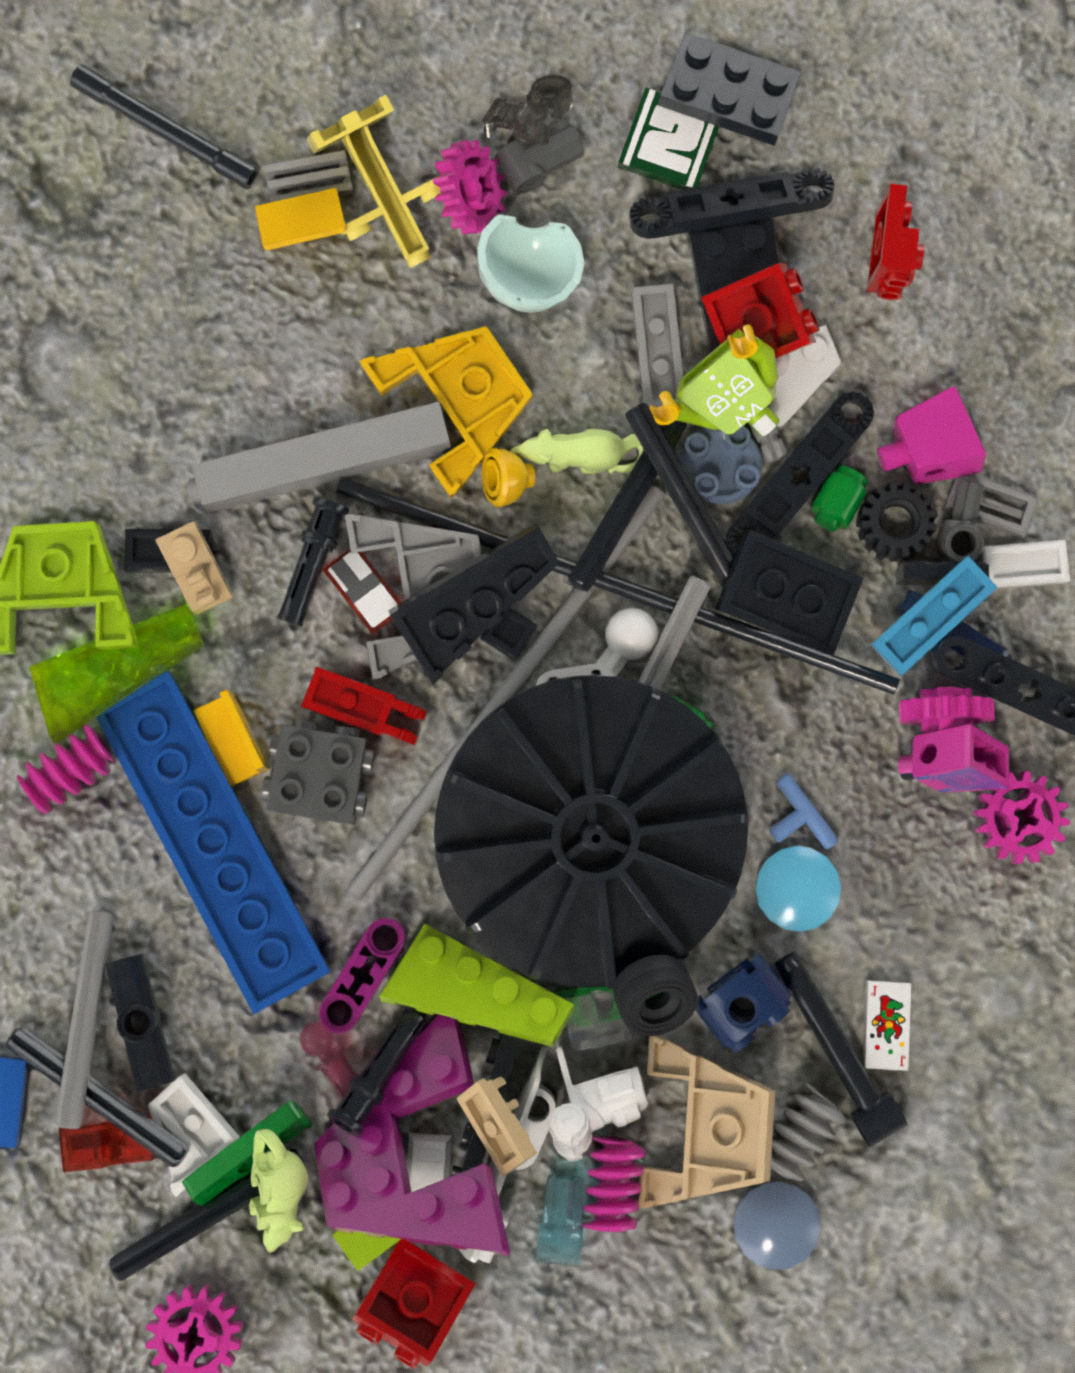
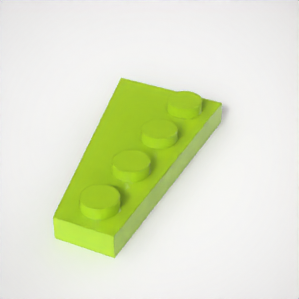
M426 924L423 925L379 995L381 1002L393 1005L398 1003L416 1008V1011L430 1015L435 1013L458 1019L459 1022L464 1024L485 1026L496 1029L502 1034L551 1047L556 1043L575 1010L574 1004Z

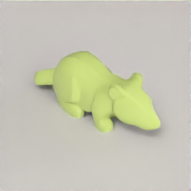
M545 429L538 436L530 438L512 448L511 452L521 459H527L537 464L549 463L552 472H560L571 466L580 468L582 474H594L607 470L610 474H613L614 471L630 473L644 449L635 434H630L621 439L618 435L607 430L586 429L580 433L569 435L555 434L551 436L550 431ZM631 449H638L639 456L633 463L617 465Z
M261 1129L255 1133L251 1170L252 1187L258 1186L260 1196L250 1200L249 1210L251 1215H257L258 1231L264 1230L263 1243L266 1250L274 1252L279 1246L287 1242L294 1232L304 1229L303 1223L297 1220L296 1215L298 1202L304 1194L309 1178L306 1166L299 1156L287 1151L273 1131ZM265 1143L271 1149V1151L264 1153Z

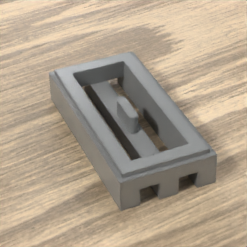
M345 150L263 165L270 202L331 188H337L339 197L354 194ZM339 165H340V167H338V168H333V169H328V170H323V171H317V172H312V173H307V174H301V175H296V176H291V177H286V178L275 179L276 177H281V176H286V175H292V174H297V173H302V172H308V171H313V170H318V169H323V168H329V167H334V166H339ZM340 178L343 180V183L278 195V190L314 185L319 182Z
M975 474L954 478V483L950 488L949 498L945 503L943 511L953 513L957 487L960 481L977 482L983 485V491L1026 505L1024 511L982 496L980 507L1019 520L1020 524L982 511L978 513L977 523L1021 539L1026 536L1039 497Z

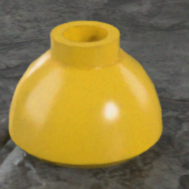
M497 448L489 450L483 460L481 470L482 486L486 498L497 508L508 506L517 501L523 495L526 488H532L535 484L533 465L531 463H524L519 456L511 451Z

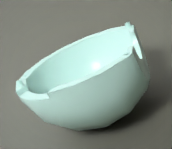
M498 215L483 229L477 247V262L482 282L498 302L521 312H540L562 304L580 283L585 265L581 244L571 228L561 223L549 222L543 227L528 228L518 224L516 217Z

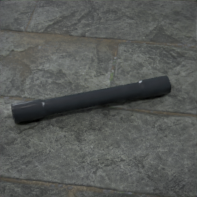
M80 64L73 71L70 78V86L102 105L113 108L208 164L217 173L244 189H249L254 183L259 171L255 165L227 149L216 146L116 87L112 81L85 65Z

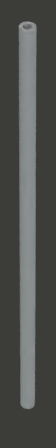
M652 486L602 569L603 572H609L664 499L665 494L657 487ZM592 586L588 592L576 588L572 591L347 889L354 897L361 901L437 800L446 771L466 737L490 712L517 694L596 589L595 586Z

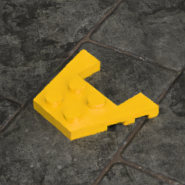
M487 326L435 339L433 343L414 348L409 346L397 349L395 353L376 358L371 356L359 361L381 396L415 374H419L437 402L439 401L441 408L464 440L463 443L429 464L430 470L450 499L456 496L483 462L489 450L496 446L533 399L532 392Z

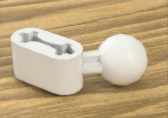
M626 608L618 611L610 618L605 629V640L608 647L595 664L545 672L539 677L536 685L548 682L550 678L559 679L570 676L592 675L591 672L598 671L599 675L618 676L628 661L636 662L645 659L653 652L659 640V629L656 621L648 612L639 608Z

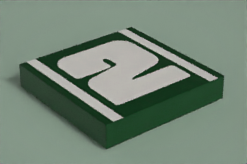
M645 87L620 156L618 168L681 190L697 188L719 127L658 106L661 93Z

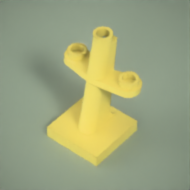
M387 95L378 98L373 105L357 113L355 110L341 117L336 124L321 132L316 130L310 133L306 140L313 154L342 140L378 207L345 224L346 231L341 233V235L346 234L349 241H352L371 231L372 229L368 222L382 215L409 268L432 256L406 203L418 196L425 203L440 193V187L436 186L432 179L401 195L368 126L386 118L394 111Z

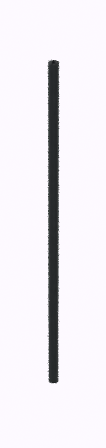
M341 477L337 485L336 493L434 528L476 534L479 536L480 545L490 549L510 539V537ZM556 555L560 563L552 571L568 577L577 562ZM601 571L593 585L672 614L679 600L678 598ZM700 607L694 623L892 695L895 694L899 685V678Z

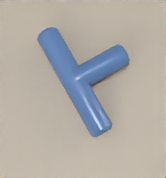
M786 773L779 778L776 784L795 810L770 828L769 832L777 842H781L806 823L824 849L828 850L837 844V836L793 777Z

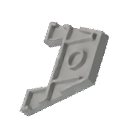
M354 514L345 515L351 553L396 547L405 600L481 556L479 536L476 534ZM403 635L366 641L372 679H379L404 664L417 659Z

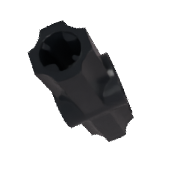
M144 954L106 963L105 967L118 1015L116 1020L117 1030L125 1042L136 1090H146L175 1081L162 1029L163 1014L156 1005ZM136 1010L144 1011L150 1019V1026L145 1034L136 1032L131 1026V1017Z

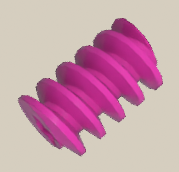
M87 723L83 725L86 739L82 741L73 733L69 734L71 744L69 750L59 743H55L54 748L57 756L55 759L41 752L39 754L42 764L41 768L38 769L30 762H26L27 777L22 778L20 775H17V779L28 798L44 814L50 813L53 809L51 799L58 804H64L67 801L66 790L74 795L81 793L80 780L87 785H93L96 782L94 770L103 776H107L111 771L108 760L114 764L116 763L104 741Z
M592 1135L593 1140L604 1146L602 1150L590 1152V1157L601 1162V1167L588 1170V1175L599 1180V1185L586 1187L585 1192L596 1197L597 1202L583 1206V1210L594 1215L595 1218L593 1221L581 1223V1226L591 1230L613 1233L633 1230L637 1227V1220L626 1213L639 1210V1202L629 1197V1195L640 1193L642 1187L640 1183L631 1178L642 1175L644 1168L632 1160L645 1157L646 1149L637 1145L632 1140L614 1136Z

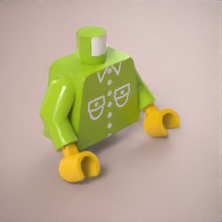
M749 324L743 326L744 333L738 329L732 335H728L722 344L679 380L676 392L678 399L673 400L668 391H663L659 394L663 406L654 407L650 405L649 407L656 423L659 425H669L676 420L715 431L721 430L725 434L731 435L748 422L761 437L766 436L780 421L778 416L768 407L775 398L776 383L779 378L774 349L756 337L752 326Z

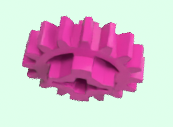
M478 140L452 143L450 148L441 151L443 161L435 162V167L440 172V176L433 179V183L440 187V193L436 195L435 199L438 202L443 201L445 207L443 208L442 216L452 217L451 228H461L464 235L482 233L491 220L498 216V213L505 212V207L500 202L502 197L507 196V192L500 187V182L505 177L504 174H497L496 168L499 161L497 158L489 159L490 148L488 146L480 147Z
M938 687L934 689H921L920 698H910V700H901L899 702V723L920 725L922 734L995 720L994 699L982 698L981 696L972 697L971 688Z
M1030 771L1020 772L1017 781L1014 774L1010 772L1009 788L991 790V794H978L977 798L985 805L983 809L974 810L973 815L982 818L983 824L977 826L974 830L975 833L987 834L988 838L982 844L984 848L998 847L995 858L999 860L1005 859L1011 853L1012 864H1022L1024 855H1026L1030 863L1040 862L1039 851L1046 856L1053 855L1055 851L1051 842L1065 841L1066 838L1058 832L1060 826L1070 825V820L1060 817V811L1069 806L1067 802H1056L1055 797L1060 792L1059 787L1048 790L1044 788L1047 777L1039 776L1031 782ZM1014 789L1025 790L1023 794H1020L1017 801L1002 797ZM1042 803L1046 808L1048 820L1044 817L1041 807ZM1025 810L1023 817L1028 820L1027 825L1017 826L1019 818L1014 815L1015 811ZM994 815L999 819L1002 829L1000 833L996 828ZM1030 834L1033 837L1037 836L1040 838L1029 846H1017L1019 842L1023 841L1025 835Z
M191 1284L186 1285L182 1292V1298L176 1292H170L166 1296L168 1306L159 1303L153 1310L160 1320H150L146 1325V1330L155 1333V1336L145 1343V1347L147 1349H157L158 1352L151 1361L152 1365L155 1366L164 1362L167 1366L164 1373H223L220 1363L231 1367L236 1358L229 1350H239L243 1343V1340L234 1337V1334L243 1328L242 1321H232L231 1319L237 1310L236 1304L225 1308L222 1302L226 1294L222 1291L215 1299L210 1297L209 1285H204L199 1294H194ZM192 1306L189 1315L184 1319L178 1317L170 1319L176 1311ZM210 1312L219 1320L221 1327L216 1326L210 1316ZM198 1319L196 1328H198L197 1334L202 1338L194 1349L191 1350L193 1342H191L192 1334L188 1333V1331ZM168 1343L174 1346L179 1354V1358L172 1352ZM215 1350L219 1351L212 1359L203 1363H197L200 1355L204 1352L214 1353Z

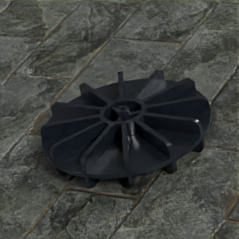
M607 675L570 676L533 686L514 695L483 718L466 737L454 755L439 791L434 822L435 855L442 884L454 911L466 929L492 955L511 968L535 980L539 979L548 983L569 987H607V989H612L619 974L627 966L639 959L652 955H667L684 960L690 955L688 952L700 943L715 926L726 910L731 898L734 899L738 892L736 887L742 874L747 851L749 816L744 791L730 755L711 728L689 707L671 695L635 680Z

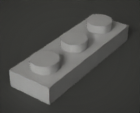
M673 284L632 287L631 289L642 401L648 404L649 407L650 405L654 407L663 406L659 398V394L663 391H668L673 400L678 399L676 392L679 380L683 377Z

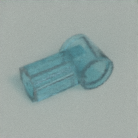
M547 1174L543 1222H539L536 1262L580 1266L583 1241V1226H580L585 1189L584 1178L564 1174Z

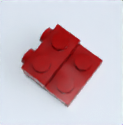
M890 183L875 212L866 292L877 293L879 298L885 300H899L902 298L904 287L910 286L914 279L915 270H920L922 267L925 251L924 244H918L920 229L908 227L912 214V201H906L907 185Z
M777 263L701 297L719 344H722L728 335H732L738 329L744 333L743 326L748 324L752 326L756 337L774 349L775 359L816 343L814 333L820 331L818 321L811 308L803 309L798 296L799 293L804 291L802 280L795 268L788 270L786 263Z
M401 1239L395 1245L351 1320L359 1324L355 1331L364 1339L376 1345L383 1339L396 1347L393 1354L394 1357L414 1369H416L419 1363L428 1366L432 1363L476 1283L408 1240Z

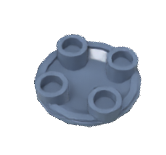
M744 426L731 435L725 434L721 430L715 431L701 428L687 437L680 455V463L700 498L712 504H731L746 498L757 486L763 471L762 454L756 441L751 437L749 430Z
M782 1181L762 1183L759 1186L747 1189L743 1199L738 1204L733 1221L735 1239L744 1255L756 1265L771 1270L789 1269L805 1261L816 1247L821 1230L819 1212L810 1196L797 1186Z

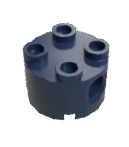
M759 952L753 954L751 961L746 958L707 988L710 995L705 999L701 995L697 997L695 1011L724 1048L729 1046L734 1053L746 1047L755 1038L753 1033L761 1024L766 1022L771 1027L790 1012L788 1006L791 1004L789 1001L792 996L791 992ZM738 997L748 998L753 1002L754 1007L750 1009L739 1008L735 1004L734 999Z

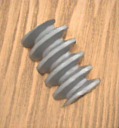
M806 1082L804 1085L811 1096L806 1097L796 1094L794 1099L800 1107V1111L788 1108L784 1110L790 1125L787 1126L777 1122L773 1125L780 1138L779 1140L772 1138L771 1168L786 1179L790 1178L800 1182L804 1180L805 1176L798 1165L813 1167L815 1164L808 1151L813 1150L823 1153L826 1149L819 1136L833 1139L836 1135L829 1122L832 1121L843 1125L846 1121L838 1106Z

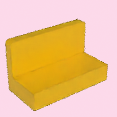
M337 188L255 206L261 240L265 250L337 235L346 231Z
M226 689L219 693L220 698L193 710L229 783L232 787H235L270 770L234 693Z

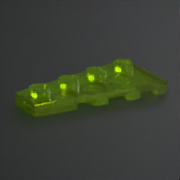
M188 603L134 624L138 648L101 650L95 647L94 640L29 666L48 735L55 744L204 646L194 613L191 611Z

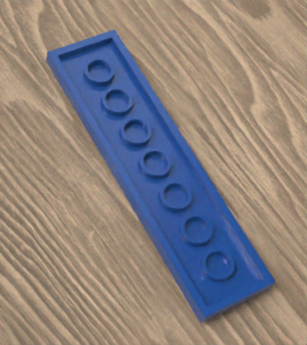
M168 670L94 710L93 713L253 1015L332 972L240 799L214 755L172 672Z

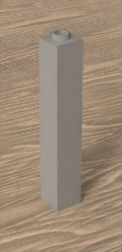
M438 401L192 464L195 478L188 479V484L194 503L201 502L207 513H212L337 481L341 477L348 478L451 451V446Z

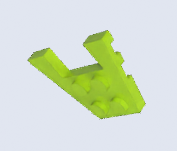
M95 521L12 527L0 563V655L16 654V612L18 610L96 606L95 647L101 650L138 648V639L100 524Z

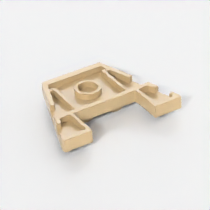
M649 1036L647 1075L688 1080L689 1083L683 1171L649 1166L643 1167L644 1171L640 1175L639 1180L642 1187L638 1195L639 1208H649L770 1181L775 1091L663 1036Z

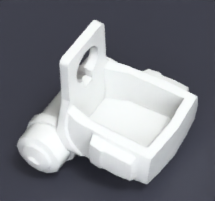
M560 1046L555 1049L570 1103L563 1104L553 1111L549 1120V1132L558 1154L568 1161L574 1162L583 1159L582 1155L588 1151L592 1144L593 1131L611 1123H614L617 1128L627 1126L628 1123L641 1118L640 1112L647 1108L648 1102L638 1067L572 1085L563 1049Z

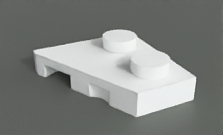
M826 325L819 327L820 331L814 333L816 343L776 359L779 378L776 383L775 398L768 406L780 419L777 424L778 430L787 424L791 417L814 395L816 390L841 364Z
M185 1073L179 1076L148 1104L152 1120L185 1143L189 1148L186 1157L179 1166H169L173 1180L170 1183V1188L175 1197L185 1190L182 1181L240 1138Z

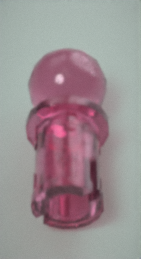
M319 1021L306 1024L300 1032L299 1042L301 1048L307 1054L318 1056L320 1061L314 1066L315 1069H321L340 1100H342L349 1090L347 1083L357 1074L343 1054L345 1051L344 1047L336 1050L332 1047V1032L328 1031Z

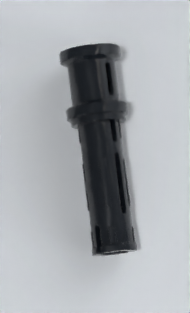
M314 497L312 504L315 506L307 530H302L300 535L301 542L304 545L280 612L277 615L278 619L303 627L306 612L316 589L328 552L332 553L333 549L335 550L338 545L335 538L342 518L348 515L350 511L349 508L320 497Z
M403 1008L395 1024L377 1048L366 1068H364L360 1075H355L347 1083L349 1090L337 1108L330 1109L327 1113V1117L347 1133L360 1137L363 1133L361 1126L374 1106H379L383 1102V1096L385 1095L383 1089L417 1036L427 1024L416 1012Z

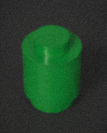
M839 466L835 472L830 473L810 508L811 512L815 515L814 521L822 528L832 532L837 531L838 528L847 529L867 494L865 489L868 483L867 479L858 471L846 466Z

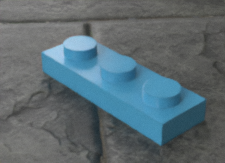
M966 556L870 645L899 676H902L998 587L969 556Z

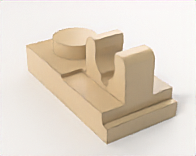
M197 521L188 523L155 539L194 615H198L234 597Z
M498 1077L494 1080L486 1081L483 1078L456 1099L503 1177L536 1155L537 1151L532 1145L526 1130L522 1128L515 1114L511 1113L519 1106L518 1101L513 1099L510 1102H505L498 1089L506 1084L505 1079Z

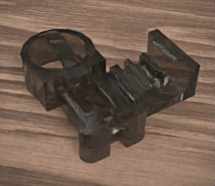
M547 75L536 79L526 96V107L524 102L516 105L507 103V99L496 98L482 119L484 137L490 138L498 127L509 130L513 129L515 140L539 145L548 144V125L553 118L563 120L566 113L572 109L573 92L570 80L560 75ZM530 127H532V134L528 132Z

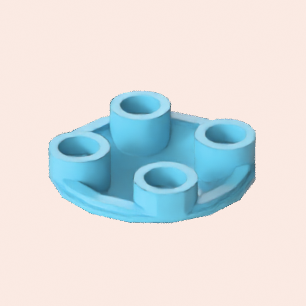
M793 846L780 849L766 859L758 873L755 890L757 904L771 922L783 929L802 932L817 928L831 918L839 904L841 884L838 872L826 856L813 848Z

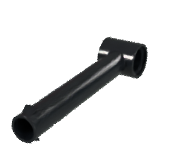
M791 952L773 963L855 1103L857 1109L850 1112V1116L867 1145L872 1147L908 1126L901 1109L891 1094L886 1091L879 1095L821 993L811 980L797 952Z

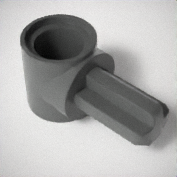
M960 481L958 483L951 520H944L943 530L939 533L936 540V548L939 555L948 562H960L966 556L975 560L983 550L984 540L981 534L983 526L976 524L983 492V485L973 481ZM957 532H962L968 539V548L962 555H957L951 548V539Z

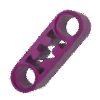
M394 918L378 919L366 930L320 1006L319 1018L322 1025L328 1031L338 1034L345 1033L360 1021L406 944L407 932L398 920ZM382 925H390L397 931L398 942L391 950L381 949L375 942L376 930ZM367 946L372 954L386 958L387 962L384 966L379 960L374 963L369 973L375 978L373 983L368 981L363 983L356 995L364 996V1000L361 1003L355 995L340 989L343 984L348 990L353 987L358 978V975L353 972L354 967H364L371 955L363 954ZM343 1000L351 1006L352 1018L349 1023L338 1024L332 1020L330 1006L334 1001Z

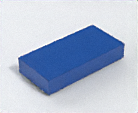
M0 1056V1147L17 1148L20 1146L29 1064L22 1058Z

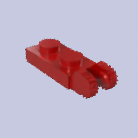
M316 667L301 704L302 708L375 735L382 737L384 734L411 745H415L418 736L407 729L388 725L387 722L392 709L414 720H424L427 713L426 710L397 700L396 695Z

